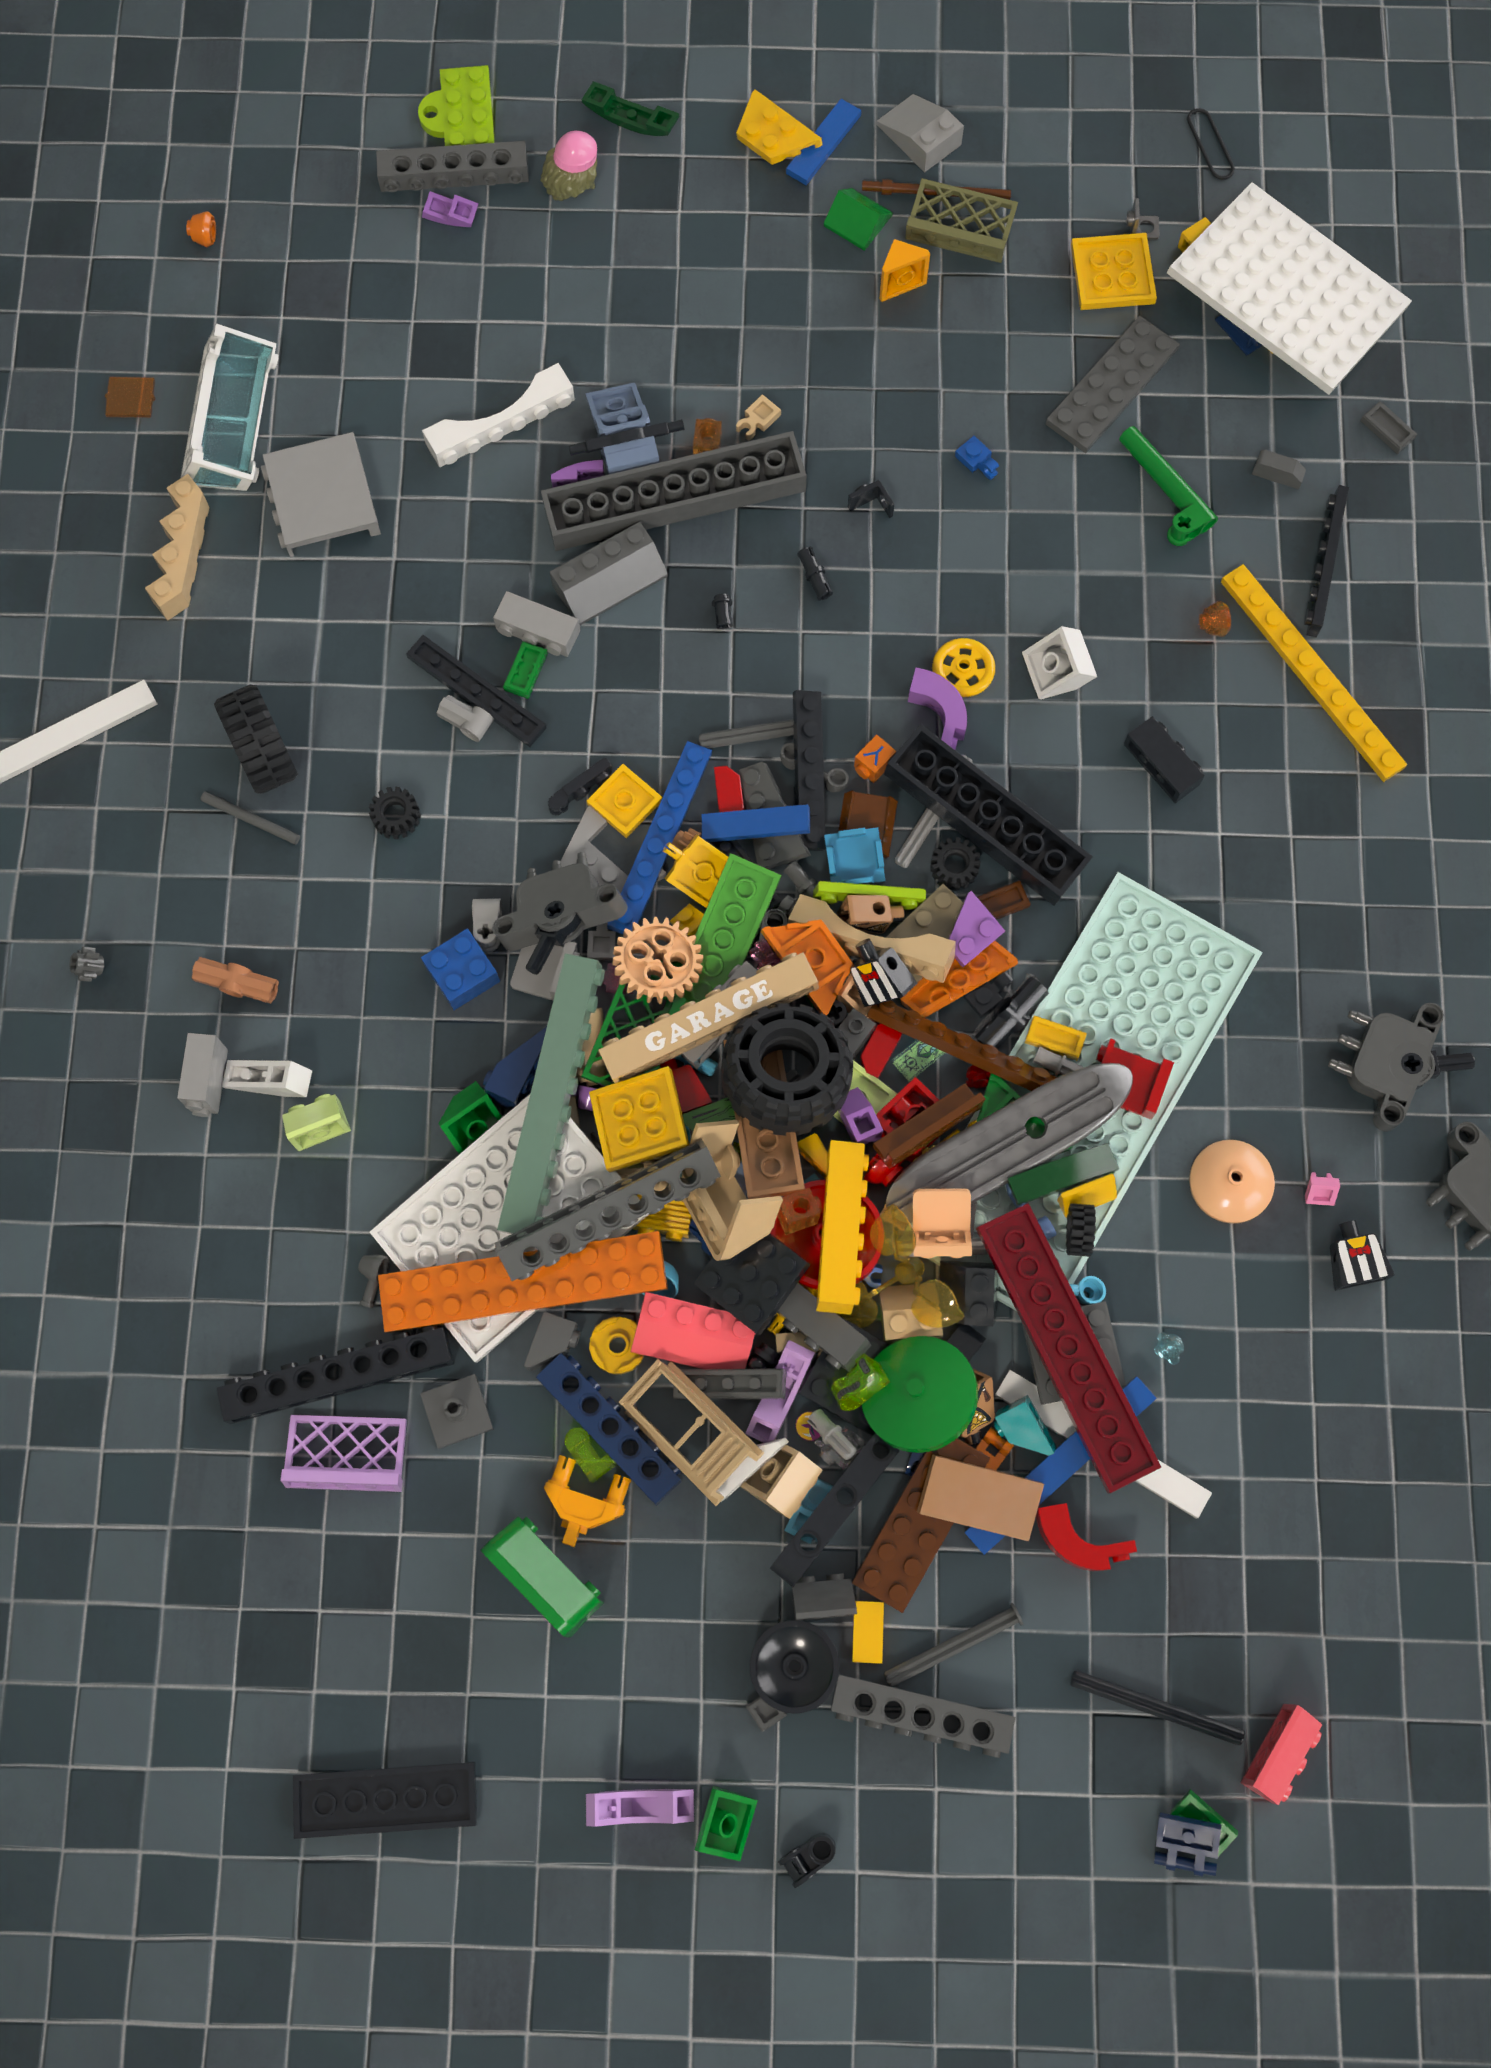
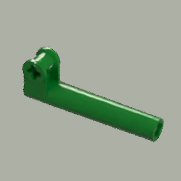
M1135 426L1126 429L1120 436L1119 441L1181 511L1174 516L1172 526L1168 529L1167 539L1175 546H1183L1198 535L1211 529L1218 521L1215 513Z

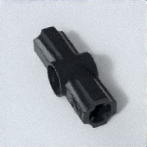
M1030 976L1012 997H1006L998 1003L993 1012L994 1016L975 1035V1038L984 1045H992L998 1049L1012 1033L1021 1031L1028 1024L1030 1013L1042 1002L1049 992L1042 983Z

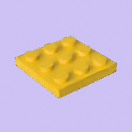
M1147 233L1072 239L1071 251L1080 310L1156 303L1157 296Z
M669 1066L589 1092L604 1162L608 1172L661 1157L690 1145L672 1070Z

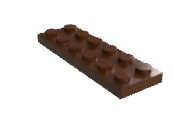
M958 1438L945 1447L923 1453L851 1580L855 1586L901 1613L906 1609L954 1522L922 1515L917 1512L932 1455L984 1468L990 1460V1457Z

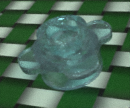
M1161 1332L1157 1336L1159 1341L1158 1346L1154 1348L1157 1356L1168 1359L1171 1364L1176 1365L1180 1362L1179 1355L1184 1350L1183 1342L1175 1334L1167 1335Z

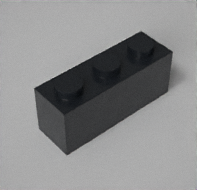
M1153 716L1127 735L1124 746L1174 803H1177L1201 784L1205 776L1201 766L1186 755L1182 744L1174 741L1168 734L1166 726L1160 721L1157 722Z

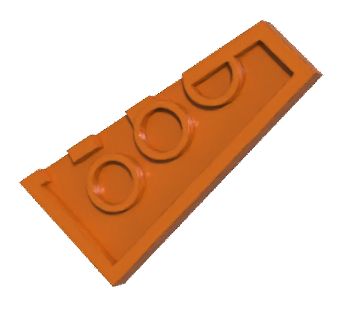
M993 941L964 967L954 958L944 983L936 980H927L923 977L901 998V1003L908 1010L916 1011L926 1018L1018 964V959L998 942Z

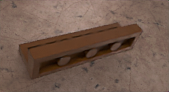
M965 1083L875 1142L873 1148L890 1169L980 1110L985 1097L981 1092L974 1095Z

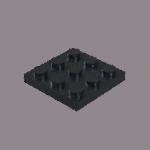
M770 1233L731 1259L716 1261L712 1257L694 1282V1285L754 1333L761 1335L811 1264Z
M845 1320L867 1338L871 1344L870 1348L861 1357L864 1358L869 1367L877 1355L890 1345ZM820 1350L797 1393L873 1436L875 1432L865 1418L861 1403V1389L865 1374L859 1366V1361L850 1372L843 1367L837 1370L825 1359L828 1355ZM856 1381L860 1382L859 1388L854 1390V1392L851 1391V1393L844 1394L841 1399L838 1398L837 1393L847 1386H852Z

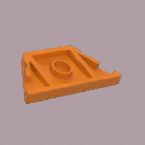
M821 919L801 924L790 923L786 926L764 927L760 932L780 960L791 953H797L798 955L804 952L819 983V989L806 996L819 1014L823 1013L827 1016L843 987L844 981L850 973V967L853 965V962Z

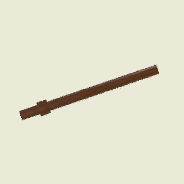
M882 179V182L862 180V191L881 192V195H891L892 193L917 194L920 184L892 182L891 179ZM959 187L1008 200L1011 198V190ZM924 189V195L938 196L935 190Z

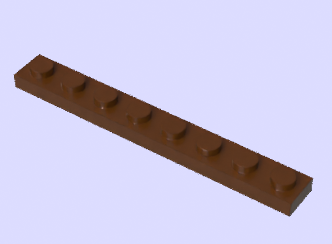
M892 1000L872 1005L867 1014V1017L1027 1090L1032 1091L1058 1078L1049 1074L1043 1068H1035L1024 1063L1019 1057L1006 1055L992 1045H984L973 1040L965 1033H957L948 1029L941 1022H933L922 1017L916 1011L899 1007Z

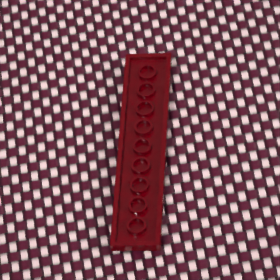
M1029 1203L977 1227L976 1231L994 1267H996V1271L1107 1493H1112L1162 1468Z

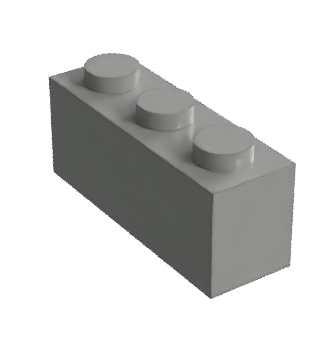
M506 591L493 617L496 629L502 635L507 637L515 636L529 644L543 647L549 653L556 656L561 654L568 657L581 631L579 619Z

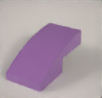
M430 191L422 218L446 225L471 227L479 203L454 195L452 200Z
M603 460L581 462L551 474L552 488L605 476Z

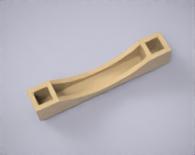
M800 894L788 918V924H801L821 919L845 953L850 956L861 957L855 946L868 938L871 939L876 951L891 947L898 954L910 973L923 976L931 981L936 980L944 983L955 958L956 941L930 933L901 939L870 935L853 928L840 919L831 910L827 902Z

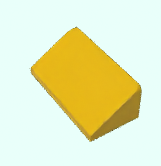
M1108 1174L1062 1192L1057 1201L1064 1217L1067 1218L1071 1203L1094 1205L1097 1207L1117 1198L1114 1174Z

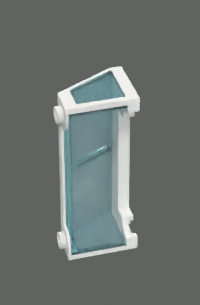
M219 324L215 325L203 351L181 478L189 474L198 487L247 491L252 482L256 483L259 468L255 467L256 462L253 460L268 373L270 369L275 370L278 362V354H275L276 343Z

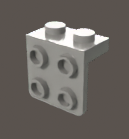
M575 942L565 943L564 947L554 945L538 975H534L526 970V965L537 944L522 948L510 982L512 989L554 1000L565 953L581 957Z

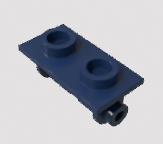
M1223 315L1215 319L1218 325L1246 356L1263 346Z

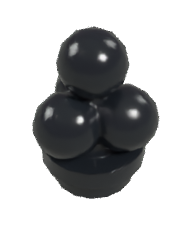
M762 1342L759 1348H754L753 1352L757 1355L749 1356L746 1367L747 1369H774L773 1367H777V1361L781 1355Z

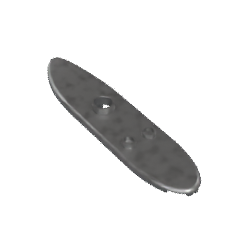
M1116 1063L1096 1064L1072 1071L1032 1090L943 1141L917 1158L897 1177L887 1195L886 1208L888 1213L898 1221L913 1223V1192L916 1189L965 1188L970 1190L971 1204L1008 1184L1007 1178L1033 1169L1062 1153L1100 1128L1120 1109L1132 1088V1072L1126 1066ZM1031 1117H1037L1044 1122L1045 1130L1040 1137L1031 1138L1026 1134L1025 1124Z

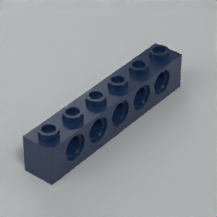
M560 1353L536 1378L657 1506L682 1482L678 1477L681 1471L670 1459L665 1463L658 1456L661 1450L650 1438L645 1442L638 1435L641 1431L640 1427L630 1417L625 1421L618 1412L621 1410V1407L610 1396L606 1400L598 1392L601 1386L591 1376L585 1379L579 1372L582 1366L571 1355L566 1358ZM575 1378L579 1381L578 1389L572 1393L564 1391L565 1381ZM588 1399H595L599 1402L598 1410L592 1414H588L583 1410V1405ZM615 1420L618 1422L619 1428L615 1434L607 1435L603 1432V1425L606 1421ZM627 1441H635L639 1445L638 1452L633 1456H627L623 1453V1445ZM647 1462H655L659 1466V1471L654 1477H646L642 1472L643 1466Z

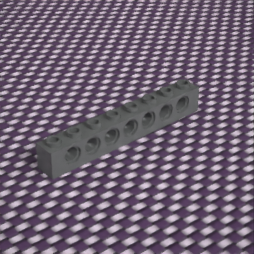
M701 1139L495 1242L496 1252L511 1281L526 1279L534 1273V1270L542 1266H552L560 1260V1257L568 1253H578L586 1247V1244L596 1239L598 1241L606 1239L612 1234V1231L622 1226L624 1228L632 1226L638 1221L639 1217L647 1213L655 1214L661 1211L665 1204L673 1200L681 1201L687 1198L691 1191L699 1187L707 1188L713 1185L721 1175L707 1146ZM684 1169H693V1173L690 1177H680V1174ZM658 1182H668L667 1187L664 1190H654V1187ZM632 1195H642V1198L638 1203H628V1200ZM613 1207L616 1209L612 1216H602V1212L606 1208ZM586 1220L590 1222L586 1229H576V1225L580 1221ZM554 1234L564 1235L563 1239L558 1243L549 1241ZM528 1247H536L538 1249L536 1254L532 1256L523 1254Z

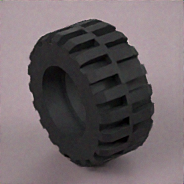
M250 684L217 698L214 702L215 709L255 793L263 794L295 780L298 773L257 685Z

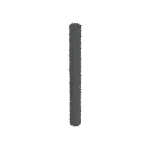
M205 791L201 796L202 802L294 845L300 840V835Z

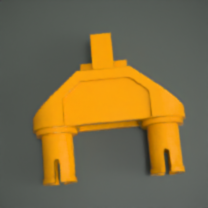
M559 1455L551 1480L548 1479L545 1482L544 1489L560 1518L563 1519L561 1527L567 1528L562 1544L575 1547L580 1533L586 1535L588 1529L595 1528L624 1515L625 1506L622 1504L631 1479L623 1477L621 1486L618 1488L622 1477L621 1475L614 1474L606 1499L599 1500L570 1490V1487L567 1485L577 1461L568 1458L564 1469L567 1458Z

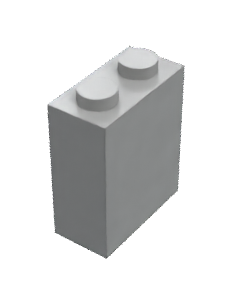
M188 1033L177 1099L185 1105V1108L192 1112V1115L199 1117H209V1113L218 1114L228 1049L216 1035Z

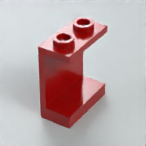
M1110 1038L1106 1046L1101 1045L1096 1061H1099L1100 1064L1116 1063L1129 1068L1133 1075L1131 1091L1120 1108L1152 1120L1158 1110L1174 1062L1163 1059L1160 1064L1114 1047L1116 1040Z

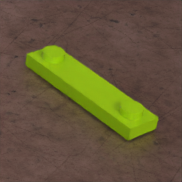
M819 881L813 889V898L825 901L827 904H833L837 901H844L847 895H886L889 897L890 905L903 906V909L912 910L919 907L925 901L926 890Z

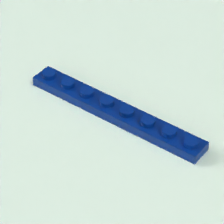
M687 741L622 889L621 895L627 903V911L621 918L608 922L607 929L623 934L625 928L632 931V924L634 922L639 924L668 857V854L663 852L664 847L668 848L666 846L668 842L672 844L676 834L679 832L711 758L712 750Z

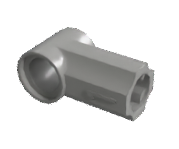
M450 695L442 699L436 712L438 717L458 727L466 737L475 742H480L494 721V718L484 709L477 706L472 708Z

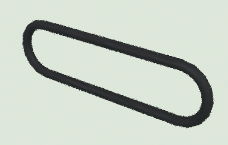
M1197 108L1191 110L1187 116V121L1212 175L1221 180L1232 177L1235 171L1234 164L1211 115L1205 109ZM1201 112L1207 116L1231 167V172L1228 175L1221 176L1214 171L1191 122L1192 114Z

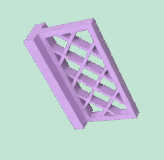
M291 1415L285 1466L282 1469L281 1482L286 1488L402 1492L403 1480L401 1477L407 1420L399 1418ZM297 1423H310L315 1431L301 1441L296 1435ZM331 1424H338L344 1432L330 1442L322 1432ZM359 1425H367L373 1433L359 1443L351 1432ZM388 1426H399L398 1437L388 1444L380 1433ZM320 1435L328 1445L314 1456L306 1445ZM349 1436L357 1446L343 1457L335 1446L345 1437ZM377 1436L386 1447L372 1458L364 1447ZM295 1439H296V1441L299 1443L296 1447H295ZM396 1445H397V1453L392 1449V1448H394ZM301 1449H304L312 1458L303 1467L292 1466L293 1456ZM332 1449L341 1460L332 1468L324 1467L319 1460ZM361 1450L370 1461L361 1469L353 1468L348 1461ZM390 1451L396 1458L395 1470L382 1469L377 1461ZM316 1463L319 1467H311V1466H313V1465ZM345 1464L348 1468H340V1467H342V1466ZM374 1465L377 1469H369V1468Z

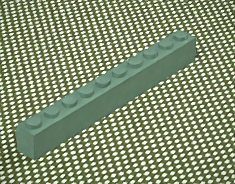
M566 953L564 955L497 1228L498 1231L513 1234L543 1219L544 1206H548L550 1202L551 1189L548 1188L551 1178H555L558 1169V1162L555 1161L557 1151H561L564 1145L565 1134L562 1133L564 1122L568 1123L571 1116L572 1108L569 1106L571 1095H575L577 1091L578 1079L575 1077L578 1067H582L585 1058V1052L582 1051L584 1040H588L591 1033L589 1019L591 1013H595L598 1004V997L595 996L597 986H601L604 980L605 971L598 960Z

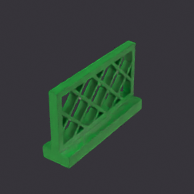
M619 984L581 1077L603 1087L615 1084L605 1080L611 1077L610 1074L598 1077L589 1073L592 1064L602 1060L601 1056L595 1057L598 1050L603 1048V1038L614 1034L615 1038L620 1040L618 1032L629 1027L634 1029L637 1027V1024L649 1019L651 1024L655 1023L654 1017L666 1013L670 1015L680 1011L679 1008L685 1004L686 998H680L676 995L673 1002H670L667 997H663L666 1000L663 1010L652 1014L646 1000L647 995L643 994L640 999L627 1003L622 993L626 984ZM619 999H620L621 1002H622V1005L616 1007L617 1004H618V1001H619ZM642 1001L648 1016L634 1021L629 1006ZM625 1009L630 1023L616 1028L612 1016L614 1012ZM609 1024H610L612 1030L609 1031V1032H606V1031H607V1028H608V1026H609ZM660 1065L651 1068L639 1075L658 1070Z

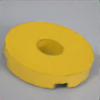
M614 1316L603 1320L594 1328L590 1338L589 1350L593 1361L600 1369L610 1374H624L633 1371L642 1362L644 1355L631 1352L637 1327L636 1322ZM615 1338H622L626 1342V1347L621 1353H614L610 1350V1343Z

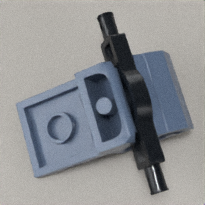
M634 382L586 393L587 404L598 438L568 446L571 456L600 450L609 475L660 463L654 438L685 430L682 419L669 423L664 422L650 425L646 407L641 401Z

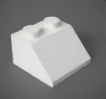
M1061 626L1022 652L1038 699H1045L1077 690L1097 677L1080 630Z

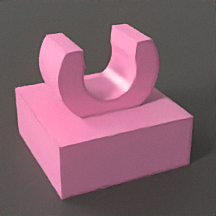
M1312 1172L1305 1193L1306 1204L1334 1206L1340 1189L1339 1178H1333L1330 1173H1327L1326 1177H1316V1172Z

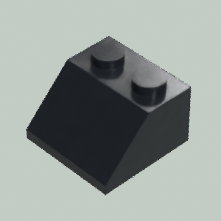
M940 1261L939 1303L941 1319L963 1325L994 1326L997 1314L998 1273L993 1263Z

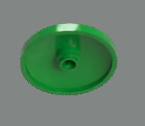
M915 1336L897 1341L877 1355L869 1366L870 1372L865 1374L861 1389V1403L865 1418L874 1432L884 1442L899 1450L923 1453L945 1447L965 1431L975 1414L978 1403V1383L974 1370L966 1357L956 1347L944 1340L928 1336Z

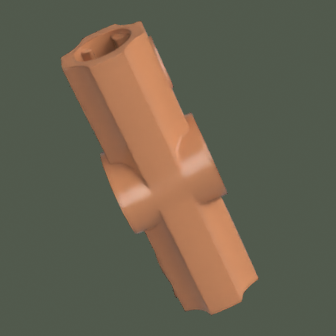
M199 957L192 969V979L194 981L219 988L220 991L234 997L242 998L246 996L271 1004L278 992L279 982L277 979L253 973L250 969L239 964L228 963L226 965Z

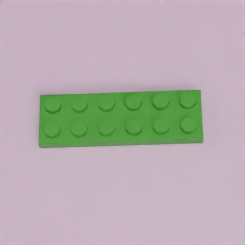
M730 853L695 934L696 942L694 945H701L699 954L703 955V962L701 963L703 968L701 974H698V983H692V991L684 989L683 998H686L685 1004L691 1001L697 1003L706 999L705 995L719 984L723 986L729 979L728 975L738 964L742 966L782 875Z

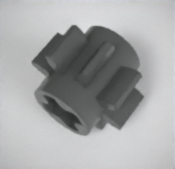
M82 947V950H77V953L71 955L70 971L74 975H78L79 981L91 982L92 978H97V976L102 974L104 958L99 953H95L96 948Z

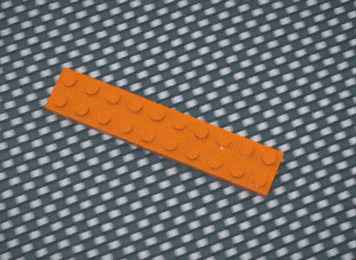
M659 1231L592 1241L586 1244L582 1251L574 1254L568 1253L560 1257L556 1264L549 1267L542 1266L534 1270L530 1277L523 1280L516 1279L511 1281L499 1256L378 1275L384 1332L386 1333L668 1289ZM538 1250L523 1252V1254L526 1256H532L536 1254Z

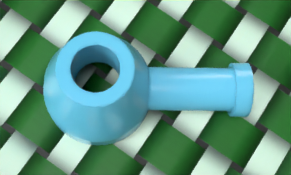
M1095 1276L1083 1278L1078 1285L1070 1284L1078 1302L1083 1305L1100 1303L1106 1295L1104 1283ZM1083 1291L1089 1294V1298L1084 1295Z

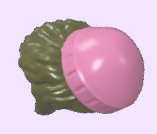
M570 131L564 134L556 146L546 153L540 181L547 189V194L552 195L555 201H563L570 197L576 198L586 189L595 188L597 144L594 138L583 131Z

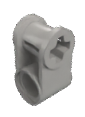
M500 898L473 899L472 901L473 935L482 951L486 953L495 951L500 945L499 939L492 930L494 922L502 916V902Z

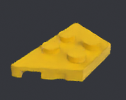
M756 89L752 92L736 132L738 140L773 165L783 161L785 158L800 155L801 149L812 145L815 148H819L823 145L820 136Z

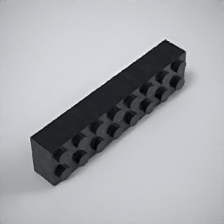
M922 724L917 727L887 763L884 771L885 776L1053 906L1056 905L1093 857Z

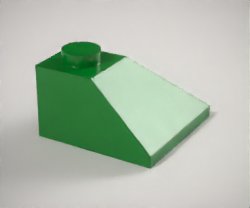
M475 1081L453 1096L438 1124L460 1155L496 1124L502 1116L487 1093Z

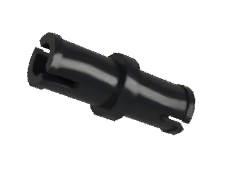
M813 547L801 549L797 556L800 558L806 571V580L811 582L819 601L829 598L833 595V591L824 575L826 571L823 566H820Z

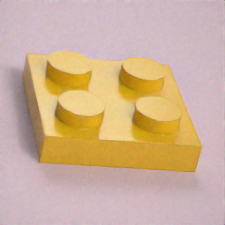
M622 764L586 802L588 806L590 805L612 827L627 838L660 804L662 796Z

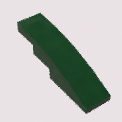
M1107 1143L1007 1178V1182L1017 1206H1021L1042 1197L1043 1199L1065 1189L1069 1190L1119 1170V1167Z

